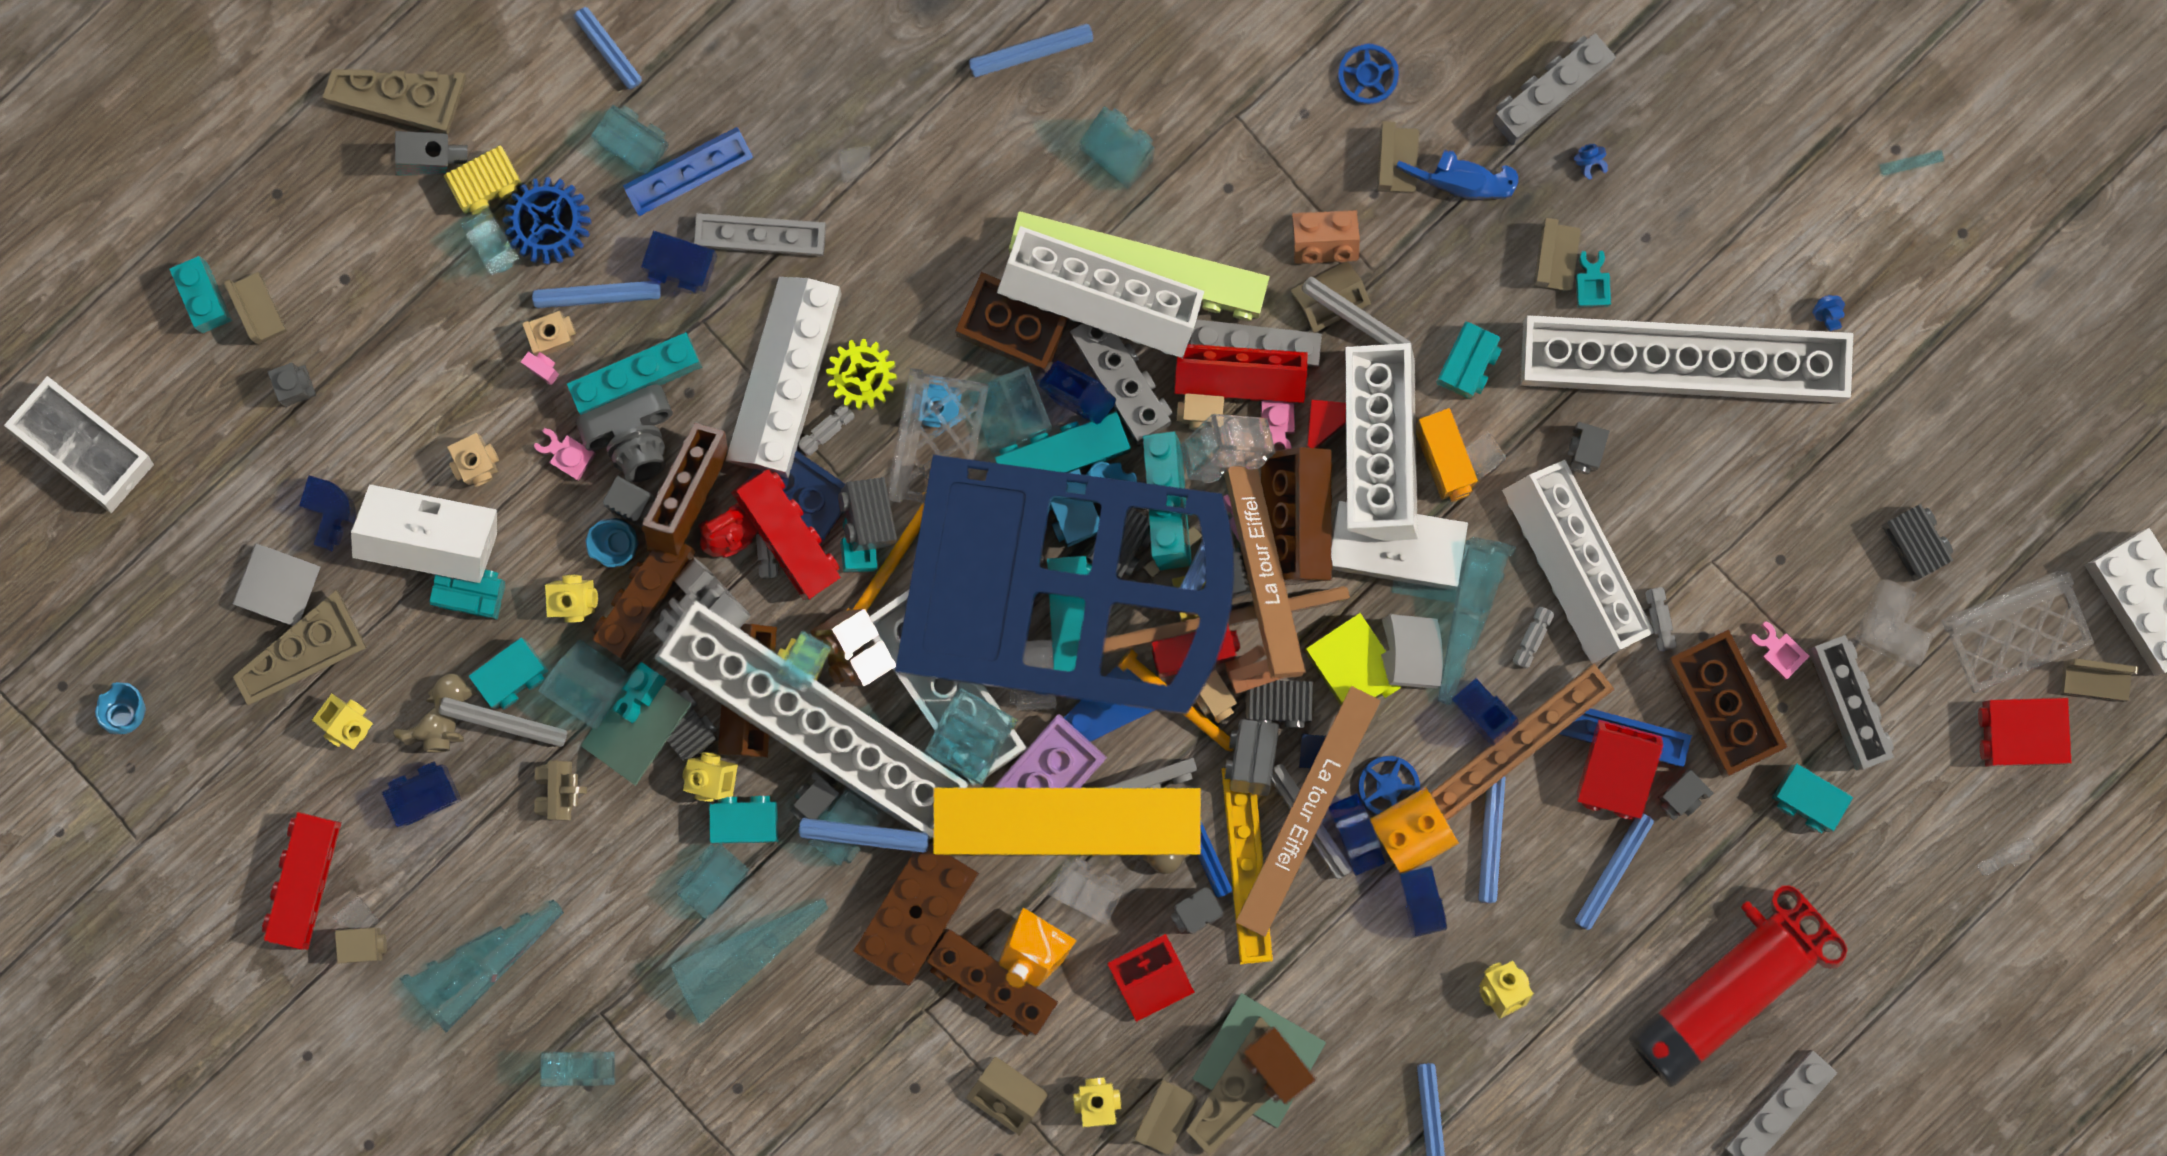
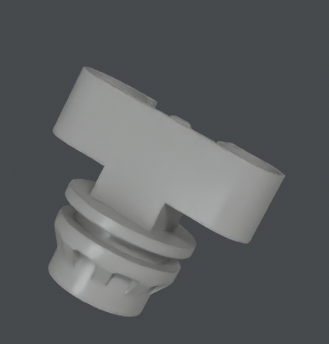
M693 557L674 579L687 595L680 602L674 598L669 601L673 609L664 608L661 612L660 622L653 631L664 643L689 604L694 601L699 602L737 629L751 615L714 574Z

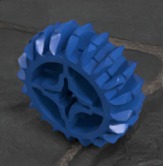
M545 177L544 186H540L538 180L533 179V189L529 190L523 184L520 186L524 193L522 197L515 193L511 195V198L517 204L516 206L507 204L505 207L509 213L513 214V216L503 218L505 224L513 225L505 230V234L507 237H515L510 242L513 248L522 246L519 251L522 257H526L531 252L530 260L537 263L542 255L544 264L549 265L551 255H554L556 261L562 263L563 257L561 253L566 251L568 256L572 258L575 254L571 247L575 245L582 249L584 246L578 237H589L590 233L581 227L591 225L592 223L589 217L582 216L587 214L590 208L588 205H580L585 198L581 193L574 195L576 188L572 184L564 189V181L558 179L554 187H552L551 178ZM545 197L558 198L556 201L552 200L545 207H539L533 203ZM567 203L570 205L573 214L570 230L561 224V217L564 213L563 208ZM525 212H528L534 218V224L530 229L532 233L528 239L524 235L522 226ZM536 213L540 214L542 217H551L555 225L559 229H557L553 225H544L540 217ZM549 235H557L563 238L559 242L550 245L537 244L539 240L543 241Z

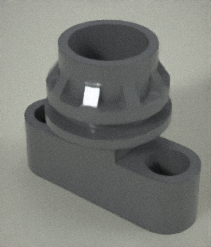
M661 385L647 386L586 412L577 418L575 423L585 448L589 451H595L607 447V453L612 459L614 467L623 472L627 481H646L664 470L666 466L663 458L665 445L660 429L655 425L668 420L673 412Z

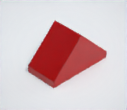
M1311 400L1306 448H1318L1346 425L1345 402Z

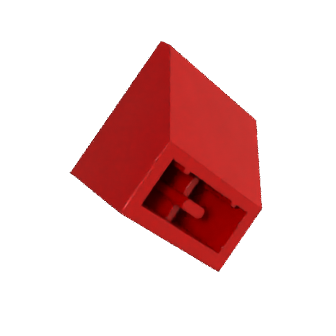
M1167 934L1107 963L1136 1022L1195 993Z

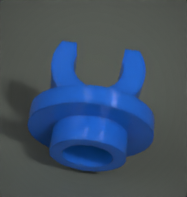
M1588 144L1581 147L1579 153L1574 157L1576 165L1581 166V172L1587 179H1592L1590 168L1594 164H1598L1599 169L1603 173L1608 172V165L1603 160L1607 154L1604 147L1597 146V144Z
M1824 296L1816 303L1813 315L1816 320L1824 321L1829 331L1840 329L1842 324L1839 319L1844 318L1843 309L1845 303L1840 296Z

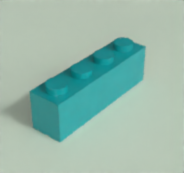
M685 332L569 382L567 386L579 414L582 415L647 386L668 383L702 368V364L690 337Z
M1106 410L1090 417L1091 422L1079 426L1078 422L1067 424L1060 428L1061 433L1049 437L1048 433L1035 436L1030 439V445L1018 448L1017 444L1005 447L999 451L1000 456L995 457V461L999 464L1070 473L1078 469L1082 471L1090 468L1094 463L1106 462L1130 453L1131 448L1117 412L1110 414Z
M1176 432L1143 436L1147 484L1185 488L1182 445ZM1167 495V506L1185 508L1186 498ZM1149 510L1152 557L1159 570L1190 566L1191 552L1188 515Z
M1086 556L1047 558L1048 570L1086 575L1090 573L1092 564H1087ZM1049 594L1054 669L1072 671L1076 663L1085 600Z

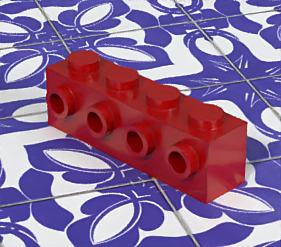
M1188 344L1183 358L1177 356L1175 394L1224 396V399L1243 398L1253 401L1272 400L1284 403H1304L1308 352Z
M769 469L763 470L731 493L802 600H809L841 578L837 572L840 567L835 558L830 553L825 554L819 544L822 540L817 531L812 526L807 527L801 516L804 513L799 504L794 499L789 500L783 489L786 486L781 477L776 472L771 473Z
M297 812L296 818H291L287 829V836L291 837L287 850L284 849L279 859L278 867L282 869L279 882H274L270 894V900L274 901L271 914L267 913L262 924V932L265 933L264 941L301 950L309 949L342 822Z

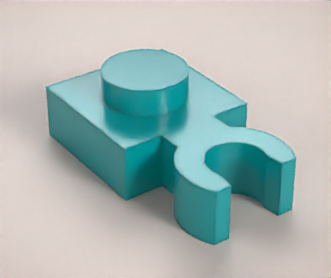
M1582 251L1579 256V263L1585 270V274L1576 275L1577 308L1610 307V273H1600V268L1605 262V254L1603 251H1598L1597 263L1591 264L1587 261L1586 251Z
M846 517L843 521V529L845 527V524H847ZM845 537L841 539L843 572H872L877 569L876 549L854 552L852 544L847 543Z
M640 662L623 687V690L628 693L616 702L613 711L629 722L634 723L639 717L642 704L644 703L649 706L667 679Z

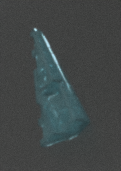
M1478 537L1466 540L1439 691V702L1447 705H1452L1454 702V696L1460 679L1464 677L1467 670L1464 667L1470 650H1475L1493 606V600L1499 583H1502L1505 577L1503 571L1509 555L1513 556L1516 546Z
M823 898L672 964L671 968L681 991L698 1023L700 1024L707 1020L721 1005L728 1001L742 986L750 981L796 937L829 908L825 899Z
M552 899L548 901L549 906L546 909L532 916L527 912L519 916L521 922L505 930L500 926L457 948L456 954L441 963L434 960L427 964V970L413 977L406 974L400 978V981L429 1017L446 1033L564 912L559 904Z

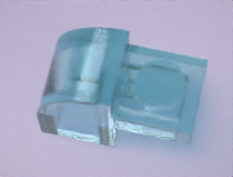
M488 207L461 223L466 236L476 249L490 275L508 270L519 259L517 252L510 244L509 239Z
M801 631L797 640L784 657L785 661L776 676L805 693L822 667L831 647L808 633Z
M570 1051L541 1053V1086L615 1085V1052Z

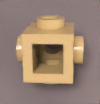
M478 433L447 447L454 460L449 465L458 481L463 479L466 484L471 485L474 483L475 487L491 481L493 479L492 474L498 472L495 463L499 461V458L491 443L485 445ZM477 459V462L471 466L472 461Z

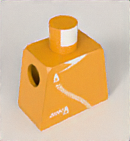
M1023 907L1010 929L999 963L1009 971L1006 979L1012 986L1019 988L1025 982H1028L1034 987H1039L1064 962L1077 940Z

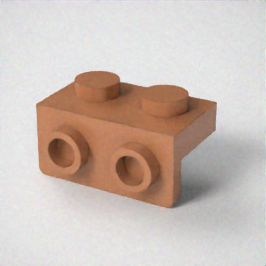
M1357 210L1292 213L1294 262L1296 264L1359 260L1360 237Z

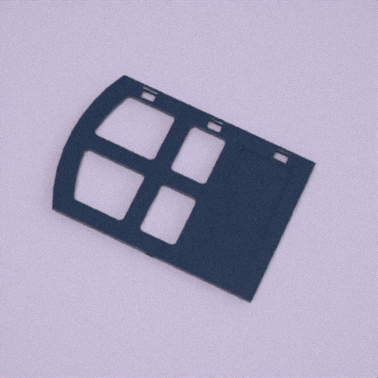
M933 455L895 672L1034 692L1039 695H1055L1187 715L1203 691L1216 664L1226 635L1232 607L1234 549L1230 521L1222 493ZM968 469L988 471L986 480L968 479ZM1067 482L1087 484L1085 495L1067 492ZM1167 495L1187 498L1185 508L1167 506ZM1055 497L1101 504L1092 568L1090 573L1086 575L1047 570L1040 567L1050 502ZM1130 508L1191 515L1199 518L1206 563V586L1203 590L1126 581L1117 578L1116 574L1126 514ZM1038 593L1085 600L1076 663L1072 671L1027 666L1024 664L1035 595ZM1114 604L1195 614L1200 617L1191 647L1172 684L1160 685L1101 675L1100 671L1110 610Z

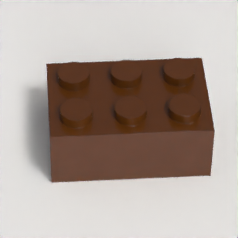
M981 272L955 330L956 337L1046 375L1070 319L1050 311L1041 310L1036 306L1019 300H1012L1005 295L997 293L1001 280Z

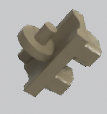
M548 760V764L535 768V781L537 784H548V797H536L534 813L546 816L547 820H571L572 807H578V794H587V787H578V774H572V762Z

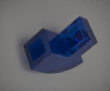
M309 475L299 506L305 510L323 515L314 545L333 551L334 545L338 546L343 536L344 527H341L342 521L355 524V505L350 495L341 487L330 481Z
M1477 678L1452 698V702L1474 725L1475 730L1493 746L1519 725L1518 718L1497 695L1493 697Z
M1356 793L1330 804L1328 808L1329 814L1355 876L1386 864L1377 834L1358 794Z
M1432 866L1400 873L1399 877L1407 904L1405 909L1413 938L1447 930L1442 899L1439 896Z

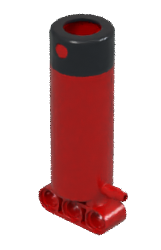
M1784 885L1777 888L1771 902L1774 914L1768 919L1756 907H1753L1749 901H1746L1741 906V909L1756 926V929L1629 1037V1041L1638 1055L1667 1086L1674 1087L1818 963L1824 968L1835 969L1844 962L1847 954L1846 943L1794 886ZM1782 895H1789L1794 898L1796 906L1791 910L1782 909L1778 905L1777 899ZM1813 920L1818 926V931L1813 935L1803 933L1800 929L1802 921ZM1828 944L1835 945L1839 948L1841 955L1835 960L1827 959L1822 953V948Z

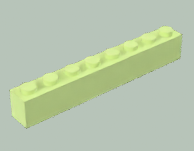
M1018 212L1009 246V254H1011L1019 228L1022 226L1204 291L1201 308L1206 311L1220 313L1221 309L1233 312V317L1245 321H1251L1252 317L1259 319L1270 276Z

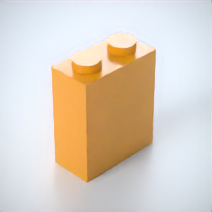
M1450 408L1419 419L1416 423V435L1441 500L1450 497L1451 502L1469 496V493L1473 492L1472 488L1478 482V479Z

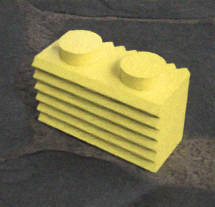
M497 146L484 155H480L478 158H474L472 161L443 175L461 210L465 214L471 211L472 215L486 210L489 207L488 202L497 197H500L501 200L511 197L513 193L516 194L518 192L516 187L522 185L502 146Z

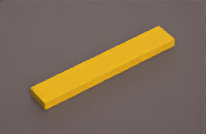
M1221 768L1235 919L1237 920L1264 865L1258 801L1255 794L1233 792L1230 790V779H1225L1226 768ZM1236 923L1240 964L1273 961L1270 928L1265 937Z

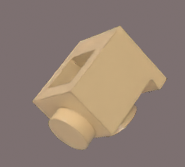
M560 311L522 323L535 356L539 352L548 355L574 345L571 336L575 335L576 331L570 316L564 318ZM554 326L555 334L551 337L545 336V329Z
M1185 394L1184 402H1178L1176 421L1189 424V429L1206 431L1209 426H1215L1214 432L1221 433L1224 396Z
M1216 670L1211 672L1203 691L1196 700L1203 714L1206 716L1210 713L1217 723L1231 716L1234 713L1231 707L1237 703Z

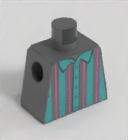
M395 131V175H445L448 173V164L467 163V145H448V134ZM431 151H435L440 155L437 157H431L428 155V153Z

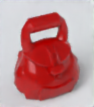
M737 503L729 507V510L698 525L701 532L700 548L704 553L712 557L722 556V558H726L742 551L753 542L752 538L756 535L757 531Z

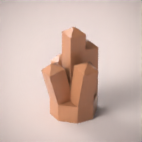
M1257 645L1238 659L1225 663L1235 695L1283 679L1270 678L1266 659L1256 662L1265 656L1264 647Z

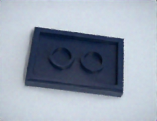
M796 450L789 478L781 477L786 486L783 491L789 500L794 499L799 504L804 513L801 516L807 527L812 526L817 531L822 540L819 544L821 546L844 513L839 508L838 494L841 493L845 483ZM754 469L747 481L760 473L761 470Z

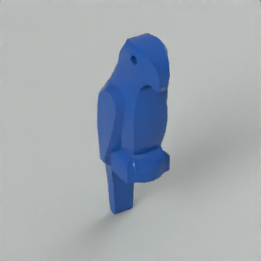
M1444 150L1434 174L1402 161H1398L1396 166L1397 169L1427 184L1465 199H1506L1512 196L1518 184V174L1512 167L1503 165L1501 167L1502 171L1493 175L1483 166L1470 161L1458 160L1454 151L1451 150L1450 152Z

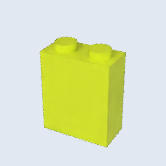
M1361 613L1304 651L1340 705H1342L1351 686L1373 697L1382 694L1384 698H1387L1401 688L1398 685H1389L1381 656L1386 650Z

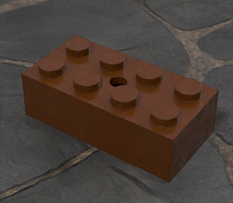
M1296 447L1261 454V484L1285 585L1332 580L1331 450Z
M1729 629L1664 660L1722 778L1788 748ZM1723 698L1728 701L1729 707L1726 711L1720 708L1719 699Z
M929 843L926 852L914 851L853 951L910 986L980 873L949 854H934V845ZM915 905L920 906L922 909V915L917 919L912 918L910 915V909Z

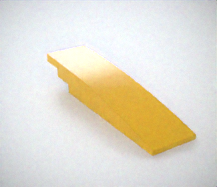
M934 788V854H1201V788Z

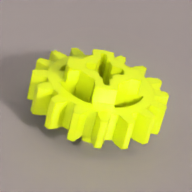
M862 339L860 346L856 347L855 343L850 340V349L845 350L839 346L837 349L841 356L839 358L830 357L829 359L835 367L826 369L827 375L834 377L833 380L828 382L829 388H838L834 393V397L837 400L844 396L845 406L849 407L853 401L856 402L857 410L862 409L863 403H868L869 407L873 409L875 399L878 398L883 403L886 401L883 395L884 391L893 393L894 389L888 383L889 381L897 380V375L890 373L889 370L896 367L894 361L886 362L890 355L888 350L881 353L878 352L879 343L875 342L870 348L867 345L866 339ZM861 354L873 356L879 362L870 363L864 360ZM850 358L851 364L848 370L840 374L843 364ZM863 367L865 372L870 371V373L866 374L867 380L860 382L858 377H853L858 374L857 369ZM883 375L880 386L873 392L872 386L876 378ZM853 386L861 390L862 395L852 394L844 387Z

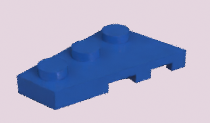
M1117 666L1106 676L1143 682L1129 669L1122 671ZM1081 700L1064 719L1092 742L1155 710Z

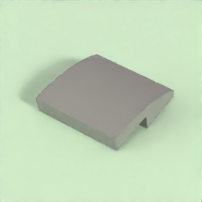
M255 543L232 604L294 626L301 620L320 566Z
M1390 614L1382 619L1390 650L1381 655L1389 685L1434 689L1440 687L1443 671V649L1438 619Z

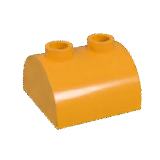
M1427 787L1369 819L1402 876L1459 844Z

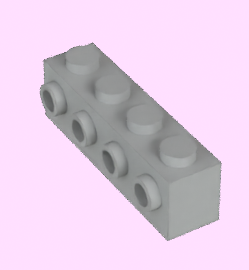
M1596 33L1588 39L1585 35L1579 38L1570 46L1572 52L1564 59L1560 55L1557 56L1545 67L1548 71L1539 79L1534 75L1520 87L1523 91L1515 99L1508 96L1497 105L1496 109L1498 112L1492 122L1512 146L1613 64L1616 56Z
M1084 323L1070 331V338L1137 445L1143 442V436L1157 434L1170 426L1171 420L1169 416L1173 413L1164 398L1160 400L1156 398L1152 391L1156 386L1146 370L1141 373L1135 364L1139 360L1138 356L1129 343L1124 346L1118 335L1103 332Z
M1846 635L1808 649L1855 770H1863L1894 758L1892 740L1887 732L1884 733L1880 723L1882 719L1880 710L1876 702L1871 700L1868 689H1870L1869 682L1865 673L1859 670L1855 660L1857 659V652L1853 643L1850 640L1848 641Z

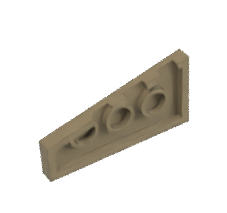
M332 69L322 98L324 103L436 133L448 134L467 77L466 73L455 72L454 75L438 74V72L409 74L405 73V71L375 73L374 70Z
M337 589L235 674L233 678L248 706L367 648Z
M1261 1016L1186 1130L1208 1155L1270 1099L1269 1095L1262 1088L1267 1082L1260 1073L1254 1077L1241 1061L1246 1057L1242 1050L1271 1028Z

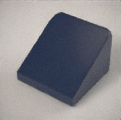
M1301 735L1299 768L1311 769L1326 738L1325 735Z

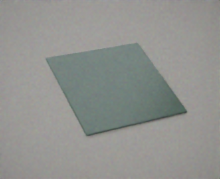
M638 666L634 667L581 744V747L635 786L692 704L666 685H663L649 706L644 703L642 704L639 717L634 723L629 722L613 711L616 702L628 693L623 690V687Z
M1241 993L1192 1079L1213 1090L1260 1016L1270 1027H1276L1309 1070L1313 1067L1326 1042ZM1270 1098L1254 1115L1278 1128L1294 1098L1286 1105L1281 1100L1275 1103Z

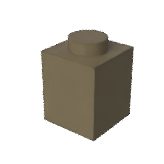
M381 928L335 931L337 964L382 961V954L387 952L386 935L381 934Z

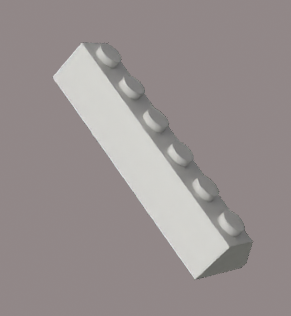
M779 277L727 453L726 462L761 471L769 469L771 473L776 472L781 477L789 478L840 302L841 291L839 286L810 278Z
M1411 343L1346 347L1348 531L1383 541L1418 539L1415 363Z
M1565 460L1532 473L1502 490L1509 508L1517 518L1524 537L1532 547L1538 564L1546 574L1553 593L1561 603L1568 622L1576 632L1582 644V649L1592 664L1654 633L1646 614Z

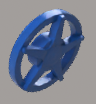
M1375 44L1359 45L1351 49L1342 59L1338 74L1339 83L1344 93L1353 101L1368 105L1376 104L1387 99L1395 90L1399 78L1398 65L1393 55L1385 48ZM1365 50L1364 62L1357 68L1345 67L1350 57ZM1369 50L1380 52L1388 58L1390 64L1379 66L1376 62L1371 61ZM1393 68V82L1390 88L1385 91L1380 83L1381 75ZM1344 72L1356 76L1359 84L1355 93L1348 89L1344 81ZM1374 87L1382 94L1379 97L1369 99L1359 97L1364 88Z
M1383 756L1373 760L1364 768L1359 779L1361 800L1375 814L1383 811L1372 806L1370 801L1382 797L1383 799L1390 800L1393 806L1397 804V797L1402 791L1414 790V793L1420 790V780L1416 770L1406 760L1396 756ZM1380 762H1396L1392 772L1380 775L1371 769ZM1400 764L1410 771L1415 786L1402 784L1401 779L1398 777ZM1369 772L1377 780V791L1366 798L1364 781Z

